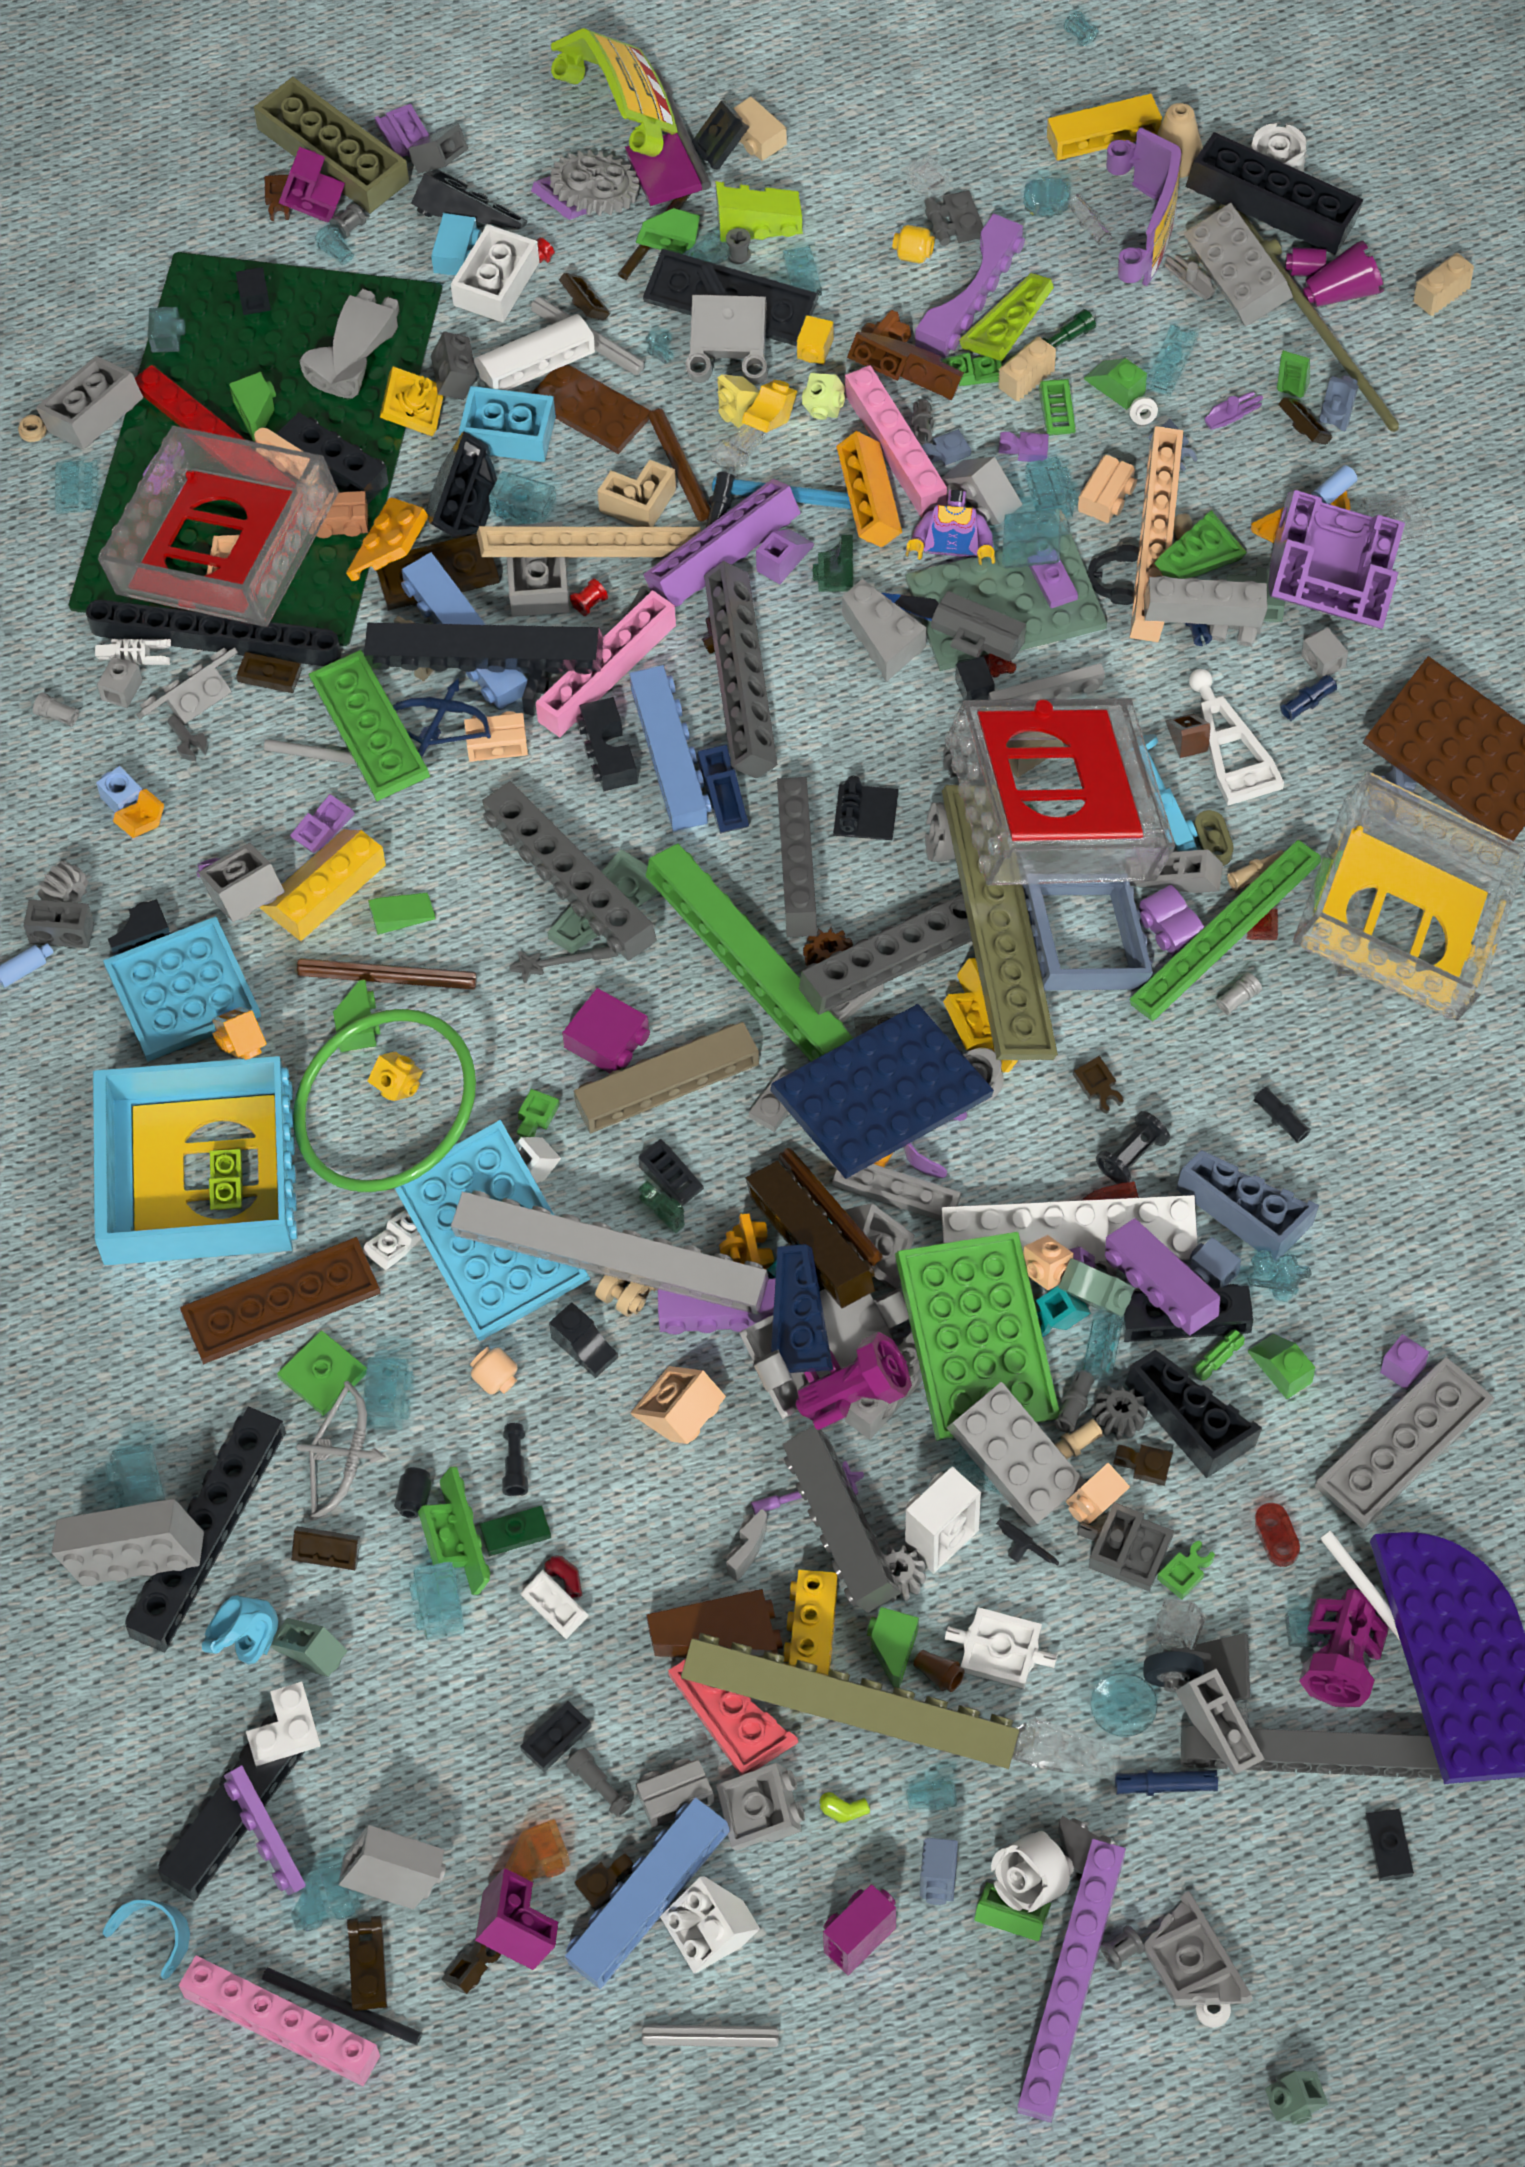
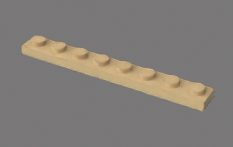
M479 526L477 538L482 557H667L700 533L701 528Z

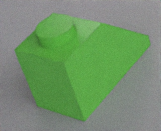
M675 208L644 221L637 235L636 243L689 256L696 241L700 216Z
M1121 358L1102 361L1084 377V380L1127 410L1136 398L1142 397L1145 394L1147 373L1128 359Z
M261 372L229 384L232 401L254 442L255 432L260 428L266 427L274 412L272 398L276 397L271 381L266 382Z
M1272 1334L1248 1350L1250 1356L1286 1399L1312 1384L1315 1366L1296 1343Z
M881 1607L878 1617H871L867 1636L871 1637V1649L893 1687L900 1688L919 1630V1618Z

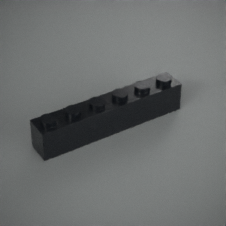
M276 1712L273 1716H267L260 1727L278 1722ZM248 1742L240 1752V1760L235 1767L228 1769L221 1777L220 1787L215 1794L208 1796L203 1801L199 1809L200 1814L194 1822L188 1823L182 1829L179 1835L180 1841L174 1849L166 1851L160 1859L158 1873L162 1881L195 1902L247 1831L240 1817V1813L243 1811L238 1801H232L225 1790L224 1783L227 1781L224 1775L243 1766L265 1807L305 1751L256 1766Z

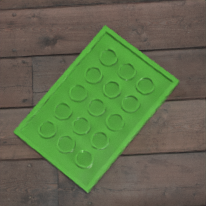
M1012 1232L897 1251L895 1258L936 1441L954 1438L946 1427L1000 1382L1007 1387L1037 1424L1055 1421L1060 1412L1019 1233Z

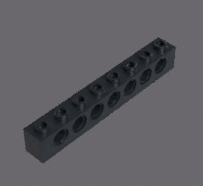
M249 1406L243 1416L239 1415L237 1417L229 1442H224L220 1447L213 1470L209 1469L207 1471L198 1497L194 1496L187 1509V1513L198 1526L211 1524V1527L204 1531L200 1565L186 1568L182 1571L172 1570L156 1573L152 1580L148 1579L145 1582L141 1591V1600L136 1608L132 1607L125 1620L126 1629L131 1639L161 1652H166L286 1434L283 1420ZM247 1443H257L251 1449H243V1446ZM232 1470H242L237 1476H228V1473ZM217 1497H226V1500L222 1503H212ZM172 1579L181 1580L180 1583L174 1587L166 1586L167 1583ZM157 1607H165V1610L161 1614H151L153 1609Z

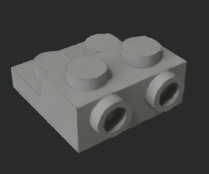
M773 1763L716 1785L724 1820L727 1821L730 1832L728 1837L732 1849L737 1851L764 1840L775 1842L802 1832L800 1822L805 1820V1814L801 1804L798 1801L795 1802L792 1792L797 1789L796 1778L791 1770L787 1771V1768L782 1765Z

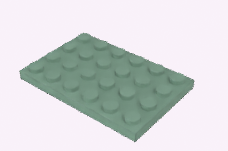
M1071 532L995 551L994 564H992L990 557H984L981 560L982 565H979L978 557H971L905 574V580L911 596L932 598L940 603L947 591H950L1025 623V643L1019 651L1107 629L1106 619ZM1055 550L1078 593V600L1050 609L1028 566V559ZM919 617L922 625L926 627V636L939 671L955 668L957 663L975 659L971 655L952 648L951 642L953 637L932 629L931 621ZM984 650L979 656H984L985 660L998 657Z

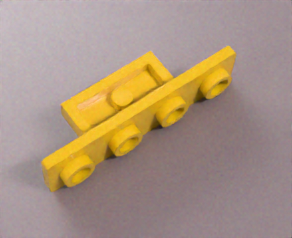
M969 958L957 974V978L965 993L948 994L943 1003L966 1051L988 1048L995 1052L977 962L975 958ZM1001 1060L1002 1072H1010L1018 1060Z

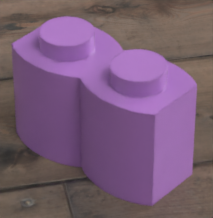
M1172 885L1165 887L1140 902L1141 924L1145 928H1150L1156 934L1155 939L1158 946L1163 951L1167 950L1172 956L1180 952L1204 929L1198 916L1187 906L1183 897Z

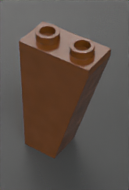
M763 1589L646 1614L654 1655L658 1657L686 1658L691 1638L698 1639L700 1633L718 1637V1644L731 1648L732 1642L752 1647L751 1654L762 1657L764 1651L778 1654L777 1649L783 1648L779 1629L773 1630L770 1619L775 1618L772 1600H765Z

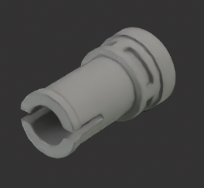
M43 692L37 696L33 705V713L35 715L44 716L47 719L53 718L70 727L74 726L79 717L78 709L57 702L56 698H51V696Z
M1246 972L1235 982L1234 987L1216 1000V1004L1226 1015H1229L1245 1000H1250L1255 995H1258L1262 991V986L1253 974Z

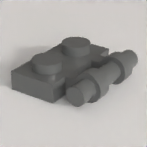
M969 190L943 196L944 205L941 206L936 204L933 197L925 200V213L928 220L932 221V231L934 237L939 239L940 245H948L951 242L950 236L954 235L958 243L980 239V233L984 227ZM949 217L950 224L943 222L942 218Z

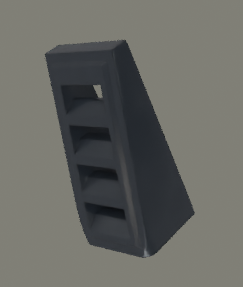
M659 1139L639 1155V1168L680 1208L704 1189V1186L662 1139ZM670 1164L671 1167L661 1174L660 1171ZM679 1173L681 1176L670 1184L668 1181ZM685 1182H688L690 1185L678 1194L676 1190Z

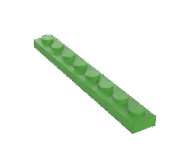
M1297 840L1129 999L1131 1006L1152 1022L1157 1019L1321 863V856L1303 842Z

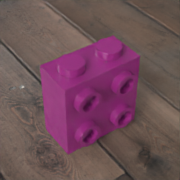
M596 988L564 1029L562 1035L564 1048L610 1074L621 1068L625 1069L629 1065L633 1052L639 1045L643 1046L649 1038L650 1030L647 1015Z
M872 1884L865 1891L862 1889L856 1891L847 1903L849 1906L840 1915L837 1912L834 1913L823 1926L825 1929L823 1931L824 1953L848 1976L896 1929V1907L894 1906L896 1902L886 1890L881 1889L879 1891Z

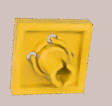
M393 366L389 372L380 418L433 436L437 429L443 395H438L436 382Z

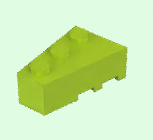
M715 181L717 220L721 242H726L727 233L735 228L747 230L751 239L758 240L768 237H792L796 234H803L802 212L798 191L765 187L764 191L749 190V185L740 184L739 188L724 187V182Z

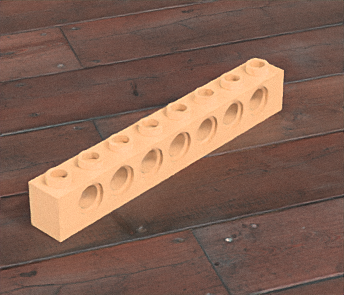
M1155 426L1149 445L1129 637L1132 639L1159 642L1164 622L1145 621L1144 594L1149 577L1163 576L1154 563L1161 554L1172 546L1183 430Z

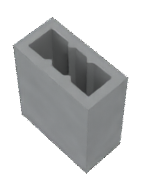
M368 1825L343 1856L338 1885L414 1910L422 1899L429 1897L432 1887L436 1883L440 1884L446 1870V1864L442 1863L444 1849Z

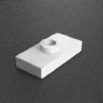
M543 1570L520 1593L565 1639L589 1616Z

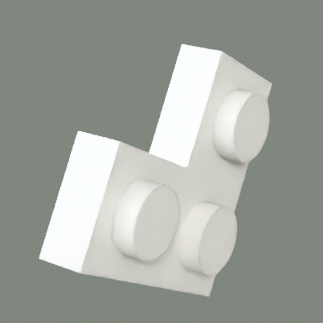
M302 1682L270 1691L278 1722L246 1731L256 1766L321 1746Z

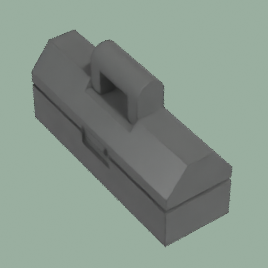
M947 591L937 606L931 620L932 629L953 637L951 642L952 648L975 658H978L984 650L1002 659L1011 661L1025 643V623L950 591Z

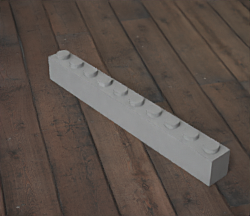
M462 1191L451 1224V1228L457 1237L737 1310L759 1314L769 1278L767 1270L763 1269V1266L758 1263L745 1261V1264L734 1262L731 1257L724 1254L715 1253L714 1256L703 1254L702 1250L693 1246L685 1245L684 1248L672 1246V1243L666 1239L655 1237L652 1241L641 1238L639 1233L632 1230H623L621 1233L611 1230L610 1226L601 1222H593L590 1225L580 1222L581 1220L578 1217L570 1214H563L560 1217L550 1214L549 1210L542 1207L533 1206L532 1209L521 1207L520 1203L511 1199L503 1198L501 1202L490 1199L488 1194L481 1191H472V1194Z

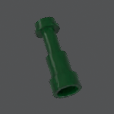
M1083 309L1074 315L1073 320L1062 326L1060 332L1049 339L1044 337L1042 339L1056 348L1065 341L1070 342L1082 333L1087 334L1095 329L1096 321L1088 310Z

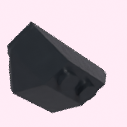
M465 431L461 433L441 465L425 509L429 516V523L454 538L476 534L479 526L486 525L499 487L495 469L489 457L488 445Z

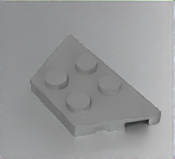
M1190 1891L1185 1892L1181 1896V1903L1174 1912L1166 1915L1161 1922L1160 1928L1152 1933L1144 1943V1952L1176 2006L1248 2004L1252 2002V1994Z

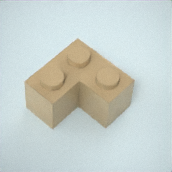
M649 459L637 480L610 471L597 491L599 512L636 527H653L676 491L675 469Z

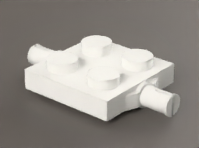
M979 1607L977 1608L974 1622L968 1628V1631L948 1626L945 1640L964 1644L961 1668L965 1670V1673L1025 1689L1029 1672L1035 1663L1054 1669L1058 1656L1057 1654L1039 1651L1038 1640L1042 1624Z

